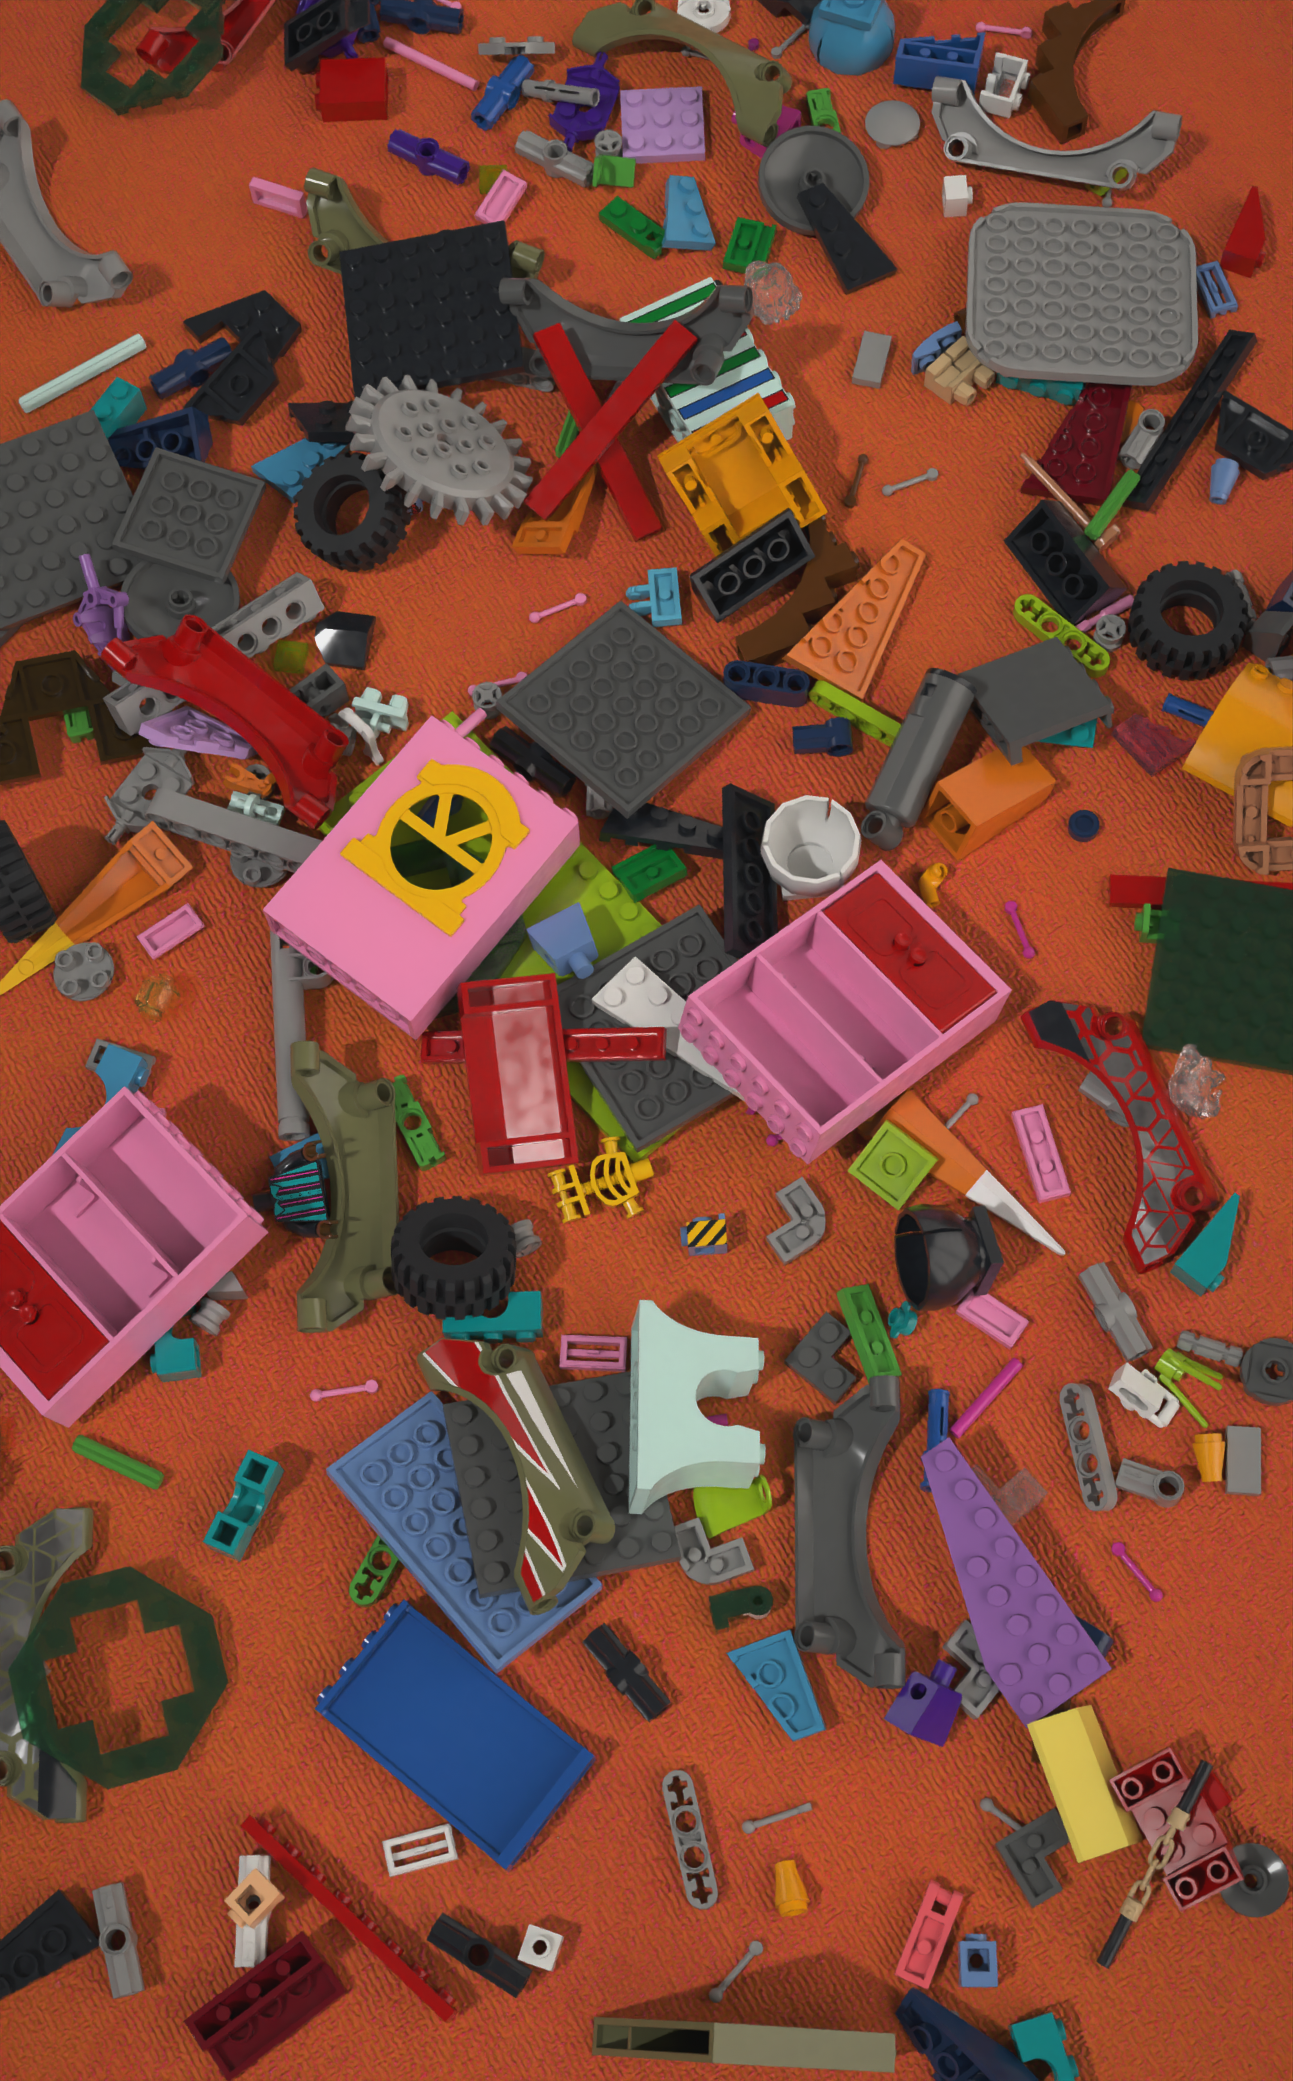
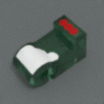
M752 1586L708 1596V1605L715 1635L729 1632L728 1622L748 1617L754 1620L766 1618L773 1605L771 1592L762 1586Z

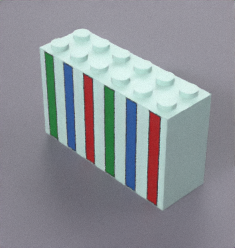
M709 277L621 317L619 320L631 323H653L676 318L700 305L711 295L717 285ZM748 328L745 329L732 351H723L724 363L712 384L704 386L700 384L662 383L650 398L677 443L757 393L760 394L786 441L792 438L793 425H795L793 409L796 407L792 395L789 392L786 393L782 388L778 373L775 370L771 371L765 353L762 349H757L752 333Z

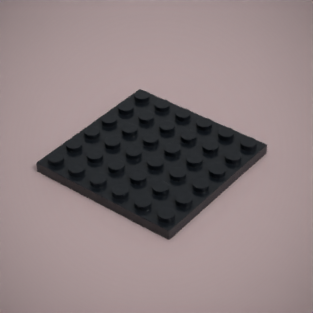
M505 220L339 252L354 398L356 396L360 398L367 384L377 390L383 377H388L400 391L399 387L405 375L411 376L417 390H425L430 379L437 383V388H443L525 372L517 316L511 313L509 304H502L499 298L501 280L503 278H513Z

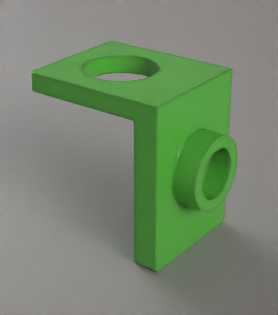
M599 154L594 158L592 187L605 184L632 188L635 179L636 158Z

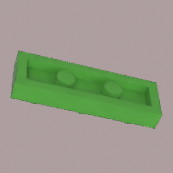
M869 1284L842 1288L836 1295L868 1383L869 1379L873 1376L890 1375L900 1377L902 1373Z

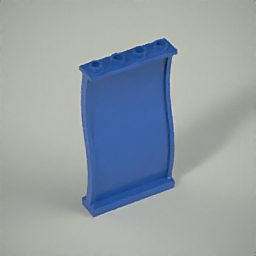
M403 1600L400 1605L395 1603L384 1615L383 1619L386 1622L378 1632L373 1630L361 1644V1647L364 1649L356 1659L351 1657L339 1671L341 1677L334 1686L328 1685L320 1693L316 1700L319 1704L315 1710L501 1867L510 1872L597 1759L585 1747L581 1746L407 1601Z

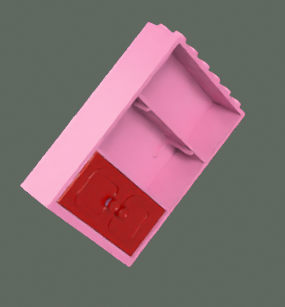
M880 860L690 994L687 998L678 1029L682 1037L687 1042L693 1043L701 1052L704 1060L723 1075L725 1082L744 1097L748 1107L753 1111H757L766 1120L769 1129L773 1133L779 1134L787 1142L791 1152L795 1156L801 1157L808 1165L993 1024L1012 989Z
M125 1086L0 1205V1368L42 1416L67 1428L97 1401L268 1233L261 1225L265 1219L243 1200L244 1197L223 1179L224 1176L211 1163H208L202 1157L203 1154L182 1136L183 1133L162 1115L163 1112L139 1090L133 1093Z

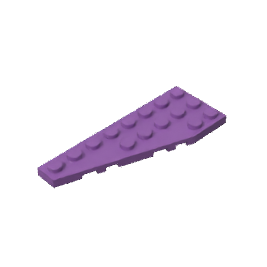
M948 1437L921 1456L985 1669L1024 1726L1028 1728L1027 1724L1038 1721L1112 1668L955 1444Z

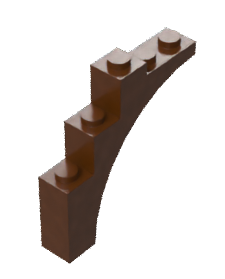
M1093 0L1083 3L1075 9L1068 1L1059 6H1054L1045 12L1042 32L1048 40L1038 45L1035 65L1041 73L1031 79L1028 99L1061 145L1084 135L1087 126L1088 114L1079 100L1074 84L1073 66L1077 57L1096 32L1109 22L1123 15L1126 0Z
M825 514L804 527L808 543L815 557L807 562L802 579L790 599L775 615L758 627L736 636V654L740 661L772 666L786 662L782 658L813 628L812 624L819 622L837 604L838 598L834 589L856 581L857 569L860 567L858 557L854 551L850 552L846 542L837 545L834 533L832 531L828 532L825 526Z

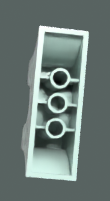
M639 1300L631 1327L628 1514H643L658 1499L683 1489L694 1487L749 1489L754 1477L759 1476L760 1464L764 1465L766 1455L765 1444H760V1431L740 1425L722 1426L715 1424L701 1413L697 1405V1401L706 1397L731 1399L748 1396L752 1385L758 1382L759 1370L762 1371L764 1367V1351L759 1350V1338L723 1336L697 1331L668 1317L657 1307L653 1300Z

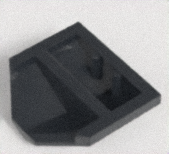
M336 611L318 622L314 639L325 664L327 663L329 666L365 670L376 616Z

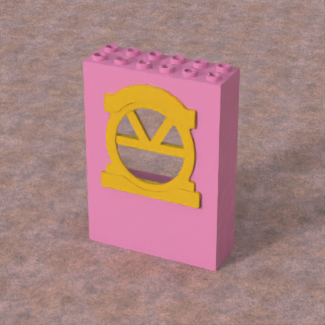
M432 715L263 909L270 930L415 1040L420 1037L456 994L457 986L462 982H466L580 846L579 822L577 821V816L567 808L560 809L553 803V799L542 790L537 792L531 788L528 781L517 772L512 774L504 768V764L492 754L487 756L480 751L479 745L469 737L462 738L456 733L455 728L444 719L439 721ZM438 795L439 802L433 828L409 809L425 798ZM453 795H460L472 800L482 808L488 817L486 822L446 836ZM399 819L466 867L474 875L457 886L440 890L424 889L408 882L395 868L390 851L392 834ZM486 834L492 835L491 848L484 863H480L457 846Z

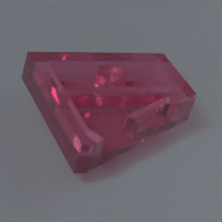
M1137 714L1115 727L1111 734L1151 777L1190 752L1196 743L1189 737L1187 741L1169 734L1171 729L1153 724L1150 720Z

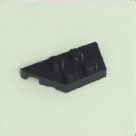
M256 325L183 407L184 409L194 407L207 414L209 419L243 425L279 385L280 381L263 332Z
M1225 391L1221 401L1214 451L1236 461L1242 468L1265 480L1293 467V431L1228 391Z
M333 401L288 403L289 416L295 417L297 427L300 431L304 432L308 442H351L355 433L345 429L351 416L348 412L354 401L349 403H334Z

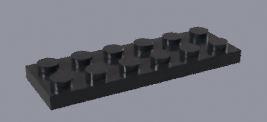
M730 783L722 788L724 948L726 954L741 959L778 933L777 883L772 880L760 850L766 821L775 812V804Z

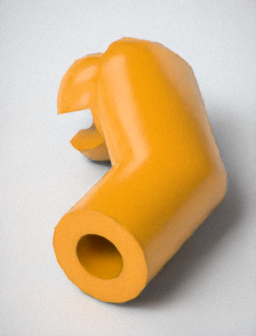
M941 862L930 865L918 881L923 902L929 908L940 904L936 889L948 873L947 867Z

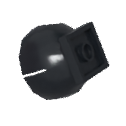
M933 1204L911 1206L905 1208L898 1215L894 1231L896 1234L894 1236L895 1262L901 1288L907 1301L911 1303L913 1308L917 1311H937L953 1306L971 1289L974 1296L987 1295L1004 1261L985 1205L972 1207L968 1217L965 1218L943 1205Z

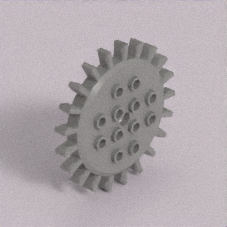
M410 375L404 376L399 387L400 391L388 377H383L377 390L367 384L360 398L355 397L348 412L351 416L345 426L346 431L355 433L349 446L350 450L370 452V454H367L361 468L364 472L381 469L386 474L380 486L383 491L392 488L396 484L407 491L404 500L405 506L411 507L417 498L431 504L430 516L433 519L438 518L443 508L451 509L454 512L458 525H464L470 511H473L483 526L489 524L494 512L505 520L508 518L513 507L520 508L532 482V477L525 475L531 460L514 456L517 455L523 442L521 439H503L501 434L507 422L502 419L490 424L483 417L486 409L485 403L480 402L474 409L461 403L462 390L456 388L450 397L439 394L437 383L433 379H430L425 390H417Z

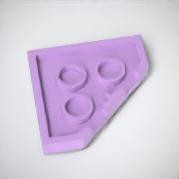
M184 706L143 722L139 730V735L149 739V743L158 747L175 748L243 760L258 754L230 726L189 706Z

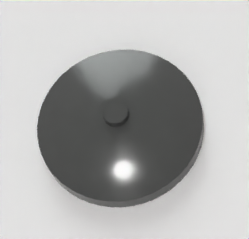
M802 126L781 134L768 146L761 159L758 171V191L767 212L779 224L799 234L816 236L797 200L798 193L824 183L855 219L863 208L868 194L869 171L862 153L846 136L826 127Z
M142 560L130 571L121 588V592H126L129 597V603L124 607V621L130 632L137 639L163 635L168 639V637L175 634L182 618L188 614L200 617L212 628L240 609L239 588L231 571L224 585Z

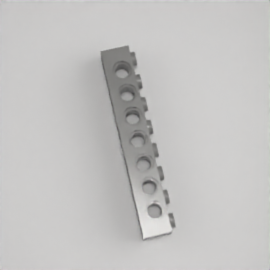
M296 572L213 626L212 629L250 658L255 654L266 651L269 645L279 638L289 636L294 628L302 623L313 620L317 613L325 608L312 580ZM291 604L290 610L286 613L288 605ZM267 619L266 626L262 628L263 622ZM243 635V640L238 644L239 638ZM129 681L103 698L118 727L130 736L139 733L141 723L172 712L174 707L186 701L172 694L136 685ZM146 698L145 705L139 708L142 700Z

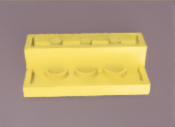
M1092 1705L1077 1707L1027 1724L1077 1862L1081 1863L1142 1842L1143 1839L1132 1811L1126 1812L1109 1779L1117 1776L1118 1773Z

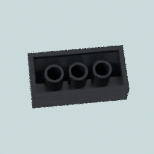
M1042 499L1004 540L1005 544L1057 613L1074 626L1094 617L1102 609L1112 605L1127 589L1060 501Z
M787 508L689 575L691 587L704 611L719 623L813 559L815 555L791 509Z

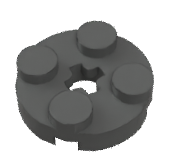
M1267 1338L1253 1345L1245 1353L1240 1364V1379L1243 1383V1389L1248 1396L1270 1406H1281L1293 1402L1292 1343L1279 1338ZM1272 1364H1276L1277 1370L1283 1372V1376L1277 1377L1276 1380L1271 1379L1270 1375L1266 1374L1265 1371Z

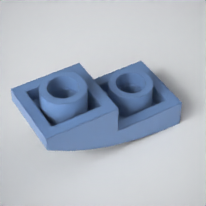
M957 321L939 329L918 346L912 354L911 372L913 375L925 372L926 368L940 354L945 353L961 337L962 329Z

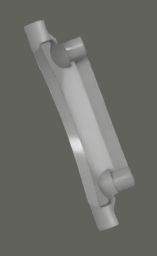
M936 76L932 87V115L941 138L945 141L944 153L953 162L1113 188L1120 191H1126L1134 185L1137 173L1148 175L1174 153L1182 124V115L1153 110L1134 128L1107 143L1081 150H1047L1023 143L996 126L979 106L966 80ZM958 142H963L965 146L964 152L960 156L954 157L952 153L953 146ZM1121 169H1127L1129 173L1127 181L1123 184H1117L1115 182L1116 173Z
M1 100L0 243L22 273L40 303L45 307H71L77 298L81 304L121 298L127 286L132 282V272L117 251L111 250L98 255L86 252L73 244L58 228L48 211L38 184L29 125L11 100Z

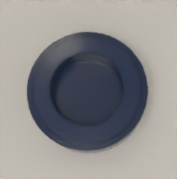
M1076 811L1069 819L1068 833L1076 841H1091L1098 833L1099 819L1091 811Z

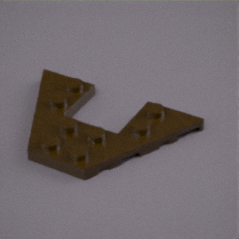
M75 650L15 662L11 674V682L7 687L5 702L0 715V785L41 777L29 721L89 710L101 765L143 757L144 752L142 749L144 747L160 748L149 743V739L139 735V733L130 736L118 727L103 700L111 692L104 686L94 671L84 663V660Z

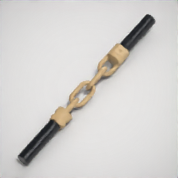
M1201 1759L1178 1805L1172 1809L1171 1815L1166 1820L1171 1825L1167 1834L1157 1838L1148 1855L1150 1867L1143 1880L1135 1881L1119 1910L1121 1914L1096 1960L1097 1963L1105 1968H1110L1133 1921L1137 1922L1151 1895L1149 1883L1155 1871L1164 1868L1175 1847L1173 1837L1176 1831H1184L1187 1821L1190 1820V1812L1214 1768L1212 1764ZM1163 1841V1845H1169V1848L1159 1864V1859L1153 1860V1857ZM1138 1886H1140L1141 1891L1146 1889L1141 1902L1133 1897Z

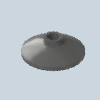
M1245 1843L1234 1847L1233 1850L1244 1879L1247 1874H1252L1256 1878V1885L1254 1888H1250L1242 1880L1220 1892L1223 1900L1231 1909L1243 1916L1263 1917L1272 1914L1283 1904L1288 1894L1289 1877L1283 1861L1274 1851L1260 1844Z

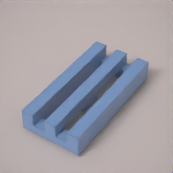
M1214 261L1196 266L1197 291L1209 318H1215L1218 313L1220 316L1226 315V312L1229 310L1231 313L1236 312L1238 304L1219 262ZM1208 270H1212L1226 303L1223 304L1218 288Z

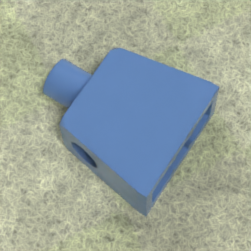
M579 902L526 929L534 950L559 976H565L574 971L579 979H584L593 973L594 967L591 962L596 960L599 955Z

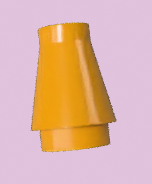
M1222 1434L1194 1435L1195 1443H1192V1447L1199 1466L1202 1482L1222 1481L1226 1443L1222 1442Z
M786 1860L774 1864L776 1872L775 1908L779 1909L780 1916L791 1917L806 1913L808 1911L807 1903L810 1900L796 1869L795 1861Z

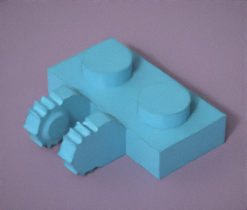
M677 567L647 570L648 585H637L627 589L626 597L629 600H644L650 596V601L632 602L628 607L639 616H646L651 613L653 627L682 625Z

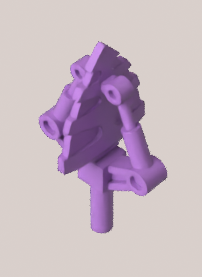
M83 554L78 558L88 590L83 593L84 597L80 607L73 615V623L77 627H83L89 636V642L96 647L99 652L98 655L101 656L103 649L112 639L118 637L123 642L130 640V633L124 621V607L128 605L129 597L126 592H118L107 588V586L100 587L90 554Z

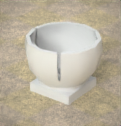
M805 795L782 803L766 821L760 848L761 855L772 880L781 886L783 901L828 897L844 886L843 884L858 865L862 842L861 835L851 813L833 799L831 801L829 817V798Z

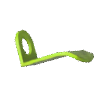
M762 1474L752 1481L749 1489L728 1487H694L693 1489L697 1518L699 1517L705 1535L709 1539L767 1514L772 1507L770 1488ZM762 1485H763L764 1490H765L766 1499H765L764 1494H763Z

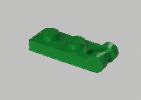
M616 196L599 212V220L650 258L656 259L662 253V240L665 235V229H662L620 197Z

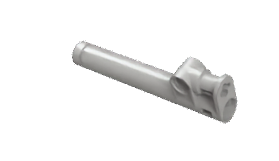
M270 930L277 1114L279 1123L278 1138L283 1141H302L310 1137V1124L308 1123L310 1118L307 1108L292 1086L290 1045L297 1041H306L304 990L327 987L331 984L333 978L325 971L319 975L310 973L315 964Z

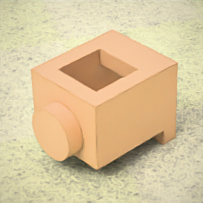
M254 1868L224 1901L231 1907L227 1914L240 1928L247 1924L254 1929L279 1902L283 1901L285 1896L259 1870ZM255 1896L259 1897L260 1905L256 1909L251 1910L248 1905L249 1900Z

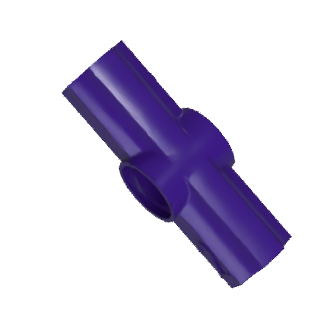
M395 129L390 135L387 145L388 152L417 165L418 170L423 175L433 176L436 174L456 185L463 184L470 169L469 162L439 148L436 140L432 138L420 139L401 129Z

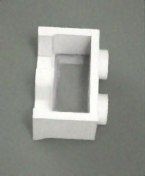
M996 52L993 72L988 74L985 90H982L980 93L979 106L984 112L1010 118L1013 110H1019L1022 101L1020 90L1027 89L1031 73L1027 72L1028 60Z

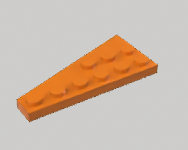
M903 539L899 540L782 659L817 680L825 681L859 701L863 700L926 553Z

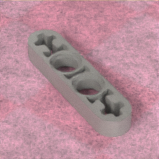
M1069 1383L1062 1388L1059 1398L1085 1505L1092 1511H1110L1116 1505L1118 1495L1092 1390L1087 1385ZM1077 1393H1079L1080 1399H1077L1075 1404L1073 1398L1077 1397ZM1084 1421L1088 1424L1090 1431L1089 1436L1085 1440L1081 1438L1079 1433L1080 1425ZM1091 1454L1097 1459V1468L1094 1472H1091L1087 1466V1460ZM1100 1478V1481L1093 1483L1092 1479ZM1102 1491L1103 1497H1101L1100 1501H1098L1097 1495H1099Z
M674 1770L664 1777L662 1790L684 1887L689 1903L696 1909L707 1910L716 1903L718 1888L696 1793L691 1777L684 1771ZM679 1777L681 1782H687L688 1787L683 1789V1796L685 1802L690 1798L692 1799V1806L682 1805L675 1810L671 1809V1803H678L676 1793L668 1791V1786L673 1785V1778ZM682 1812H690L696 1818L695 1828L690 1832H682L676 1826V1818ZM691 1847L700 1848L704 1853V1861L697 1868L689 1867L684 1861V1854ZM708 1869L710 1876H702L705 1888H711L713 1894L708 1895L707 1903L701 1904L699 1898L693 1899L692 1892L697 1891L696 1879L688 1881L687 1874H699Z

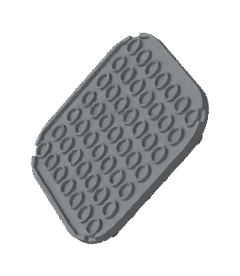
M1026 202L1009 203L993 208L991 214L984 218L981 216L975 222L969 236L965 330L969 349L983 365L1004 377L1157 386L1178 377L1192 363L1198 344L1196 250L1191 236L1184 228L1180 230L1173 225L1171 218L1154 211L1142 209Z

